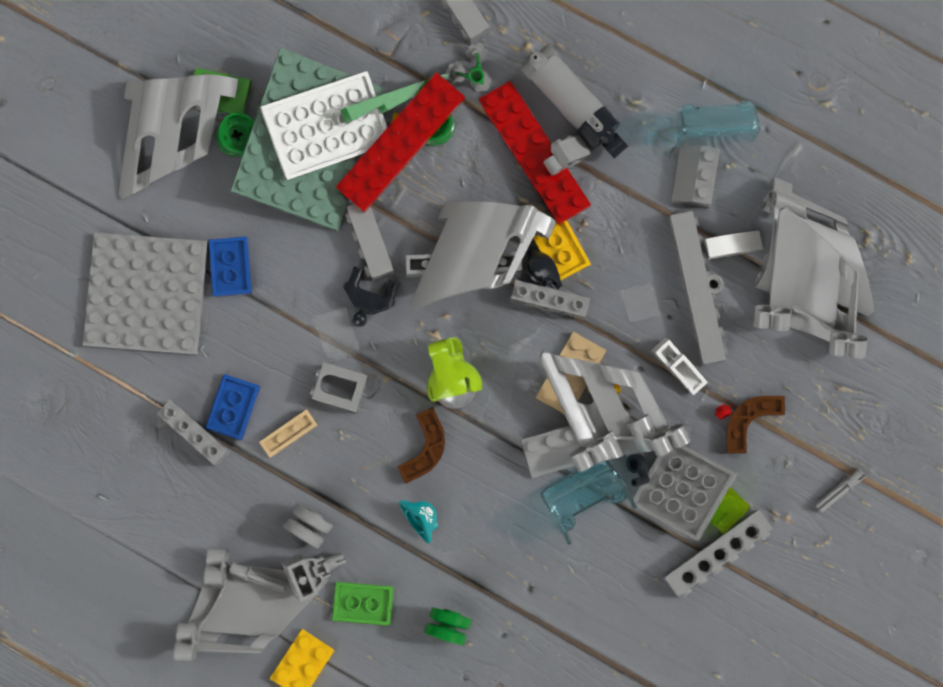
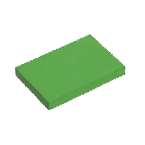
M199 68L195 69L194 75L206 73L238 79L236 98L221 95L217 112L244 114L251 85L250 79Z
M336 582L332 621L390 626L394 586Z

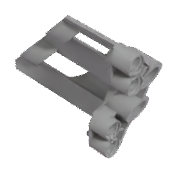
M203 73V75L150 79L143 82L127 80L124 99L132 100L118 194L122 200L149 187L156 180L169 173L178 171L208 154L220 96L236 98L238 79ZM189 109L200 111L196 143L177 152L184 115ZM145 136L155 137L151 168L136 175L141 140Z
M542 352L539 360L580 446L570 453L578 472L587 470L594 464L634 452L655 451L657 456H662L674 448L682 447L690 442L683 423L668 426L641 373ZM564 373L583 377L593 398V403L586 405L577 402ZM613 383L633 388L645 414L643 418L637 419L626 412Z

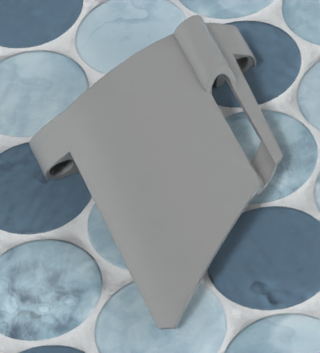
M773 177L768 185V194L761 206V210L773 214L770 252L762 260L761 272L758 274L754 286L770 293L778 213L780 209L786 206L821 235L843 256L845 262L859 273L857 312L866 316L874 313L872 294L865 266L855 238L849 234L846 219L793 194L791 183ZM806 208L833 219L836 230L808 219ZM841 274L838 304L849 308L852 283Z
M445 201L438 220L441 219L446 224L410 305L413 309H418L458 294L483 288L495 289L509 284L533 237L537 235L549 240L556 221L529 205L516 206L493 202ZM513 236L520 237L519 247L508 272L494 275L509 239Z
M786 206L780 209L778 213L769 304L755 306L753 326L762 329L772 327L779 331H788L790 328H794L829 341L828 353L830 355H848L856 359L865 358L868 338L856 333L859 273L848 265L843 256L821 235ZM841 274L852 283L847 314L841 312L837 307Z
M209 547L204 583L188 624H178L174 660L195 662L197 651L261 653L302 612L314 597L303 602L296 599L284 569L245 566L247 568L252 567L255 571L286 582L287 585L283 593L249 580L246 582L241 577L229 574L232 566L228 564L229 549ZM329 578L324 579L323 584L317 588L318 592L328 582ZM222 634L258 636L251 646L216 643Z

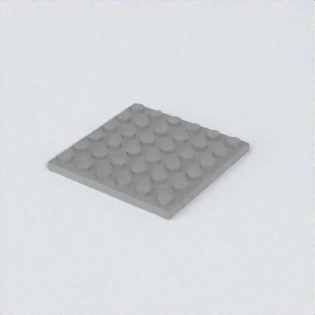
M94 233L83 346L198 355L209 242Z

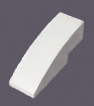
M759 231L718 236L705 239L704 241L708 260L763 250Z
M664 338L651 350L657 359L692 395H695L707 383L684 354L680 353L669 339Z

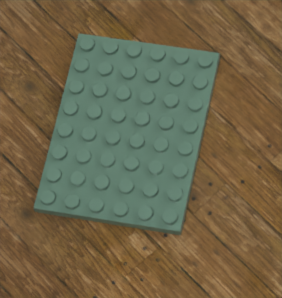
M280 48L230 192L338 231L349 199L336 186L364 154L286 180L260 107L351 77L352 75ZM372 84L376 97L385 94V88Z

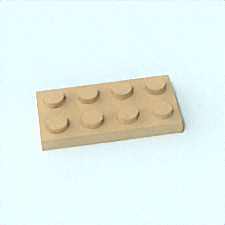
M573 332L560 356L600 363L607 350ZM564 373L578 402L587 385L582 376ZM547 377L536 399L564 414Z

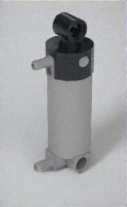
M549 43L539 52L533 53L530 56V60L520 68L573 125L578 134L588 142L592 149L603 144L602 146L615 159L628 147L624 140L615 133V130L620 126V122L614 118L607 107L603 106L565 64Z

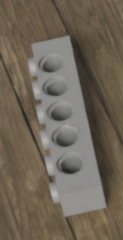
M756 510L663 578L676 597L680 595L685 597L692 592L691 587L696 584L700 586L708 580L707 576L713 572L715 575L723 570V564L728 561L731 564L739 558L738 554L741 551L747 552L755 546L754 542L759 538L763 541L771 535L769 531L773 528L761 511ZM748 527H752L755 530V535L752 538L746 535ZM732 538L739 540V547L737 549H733L730 546ZM717 549L722 550L724 553V557L720 561L714 557V552ZM702 560L708 563V569L705 572L700 571L698 568V564ZM685 572L692 574L693 578L690 583L683 581L682 577Z

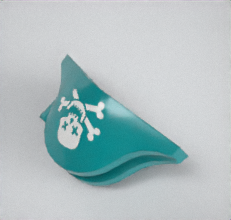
M405 500L399 501L398 503L412 528L427 544L432 541V531L439 527L436 522L437 513L435 508L426 501L415 503Z

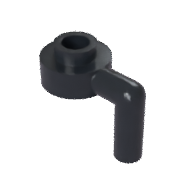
M639 453L630 455L626 461L627 468L631 473H638L640 476L631 480L632 486L635 487L649 483L650 478L645 471L646 460L644 456Z

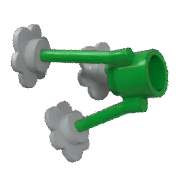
M482 43L470 44L469 49L466 51V57L470 58L471 62H476V66L471 67L468 73H465L466 70L459 61L448 65L445 73L449 74L450 82H461L464 78L470 79V85L475 87V91L480 92L482 90L485 92L489 90L491 78L488 77L486 71L481 70L482 65L480 64V62L485 60V55L487 54V49L484 48Z

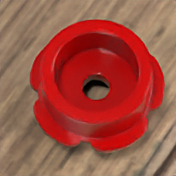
M722 404L716 408L715 417L717 416L720 421L733 413L730 409L731 406Z

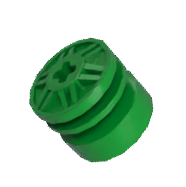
M232 113L226 116L216 132V143L219 149L228 156L241 157L254 119L243 113ZM234 133L240 135L238 141L236 138H232Z

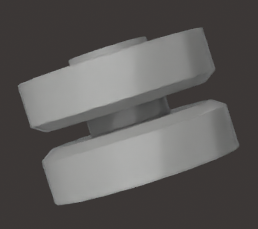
M297 503L292 513L301 521L298 522L288 518L283 527L319 549L324 540L315 531L318 530L323 534H328L333 525L324 520V517L310 508L306 509Z

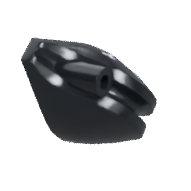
M533 247L530 248L527 252L528 261L525 264V270L529 277L544 287L549 286L559 290L562 287V283L555 262L547 254Z

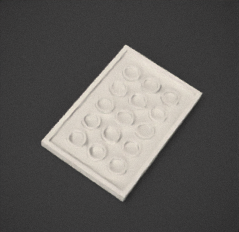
M367 71L260 107L286 180L366 153L387 129L384 116L379 108L346 124L339 111L345 107L376 97Z

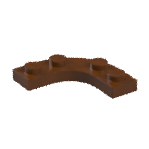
M758 396L738 406L732 413L727 425L726 454H746L747 429L751 421L760 416H784L785 396Z
M433 407L416 414L426 439L425 447L421 454L397 466L405 484L429 473L438 464L443 455L445 435Z

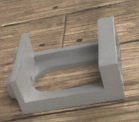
M323 362L322 367L318 366L316 377H318L317 384H313L310 395L313 396L312 400L357 414L368 376ZM327 375H333L357 382L352 401L323 392L321 389L323 378Z

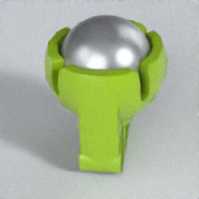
M450 337L429 343L428 350L434 365L427 380L429 399L431 402L439 401L442 405L453 409L466 406L472 401L476 392L482 391L483 383L477 369L464 360L460 339Z

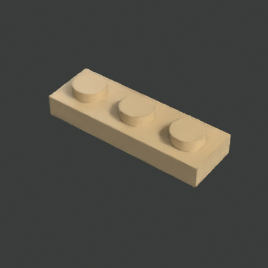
M306 409L259 443L269 458H272L317 427L318 424Z

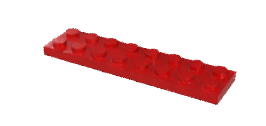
M436 72L338 183L336 188L365 213L464 101L465 96Z
M511 81L479 98L478 102L558 226L591 207L589 200L568 168L551 176L543 162L553 156L550 151L552 143Z

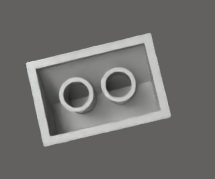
M702 145L680 146L671 202L703 208L710 207L720 153L719 148Z
M570 426L521 440L531 478L575 466L570 453L580 446Z

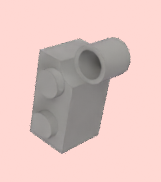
M569 135L562 141L558 139L551 144L552 148L550 151L553 156L543 163L551 176L563 169L581 163L592 153L580 135L574 137Z

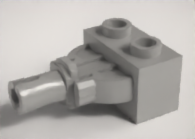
M342 552L326 560L322 555L316 558H302L300 555H297L281 563L296 599L303 602L319 594L317 588L323 584L324 579L331 577L330 571L346 563Z

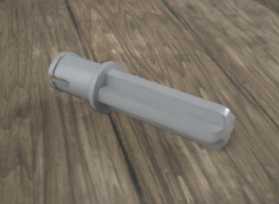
M857 468L846 479L843 478V482L816 503V508L822 513L849 490L853 491V487L866 478L864 473Z
M233 562L229 574L241 577L246 582L249 580L280 593L285 591L287 585L282 580Z

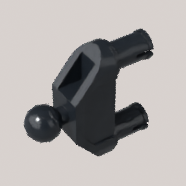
M353 266L349 281L344 283L343 288L355 309L359 310L352 318L354 325L357 327L366 325L368 320L366 313L374 315L393 308L396 304L395 296L401 284L396 281L394 284L393 280H389L384 295L374 294L360 288L359 284L365 270Z

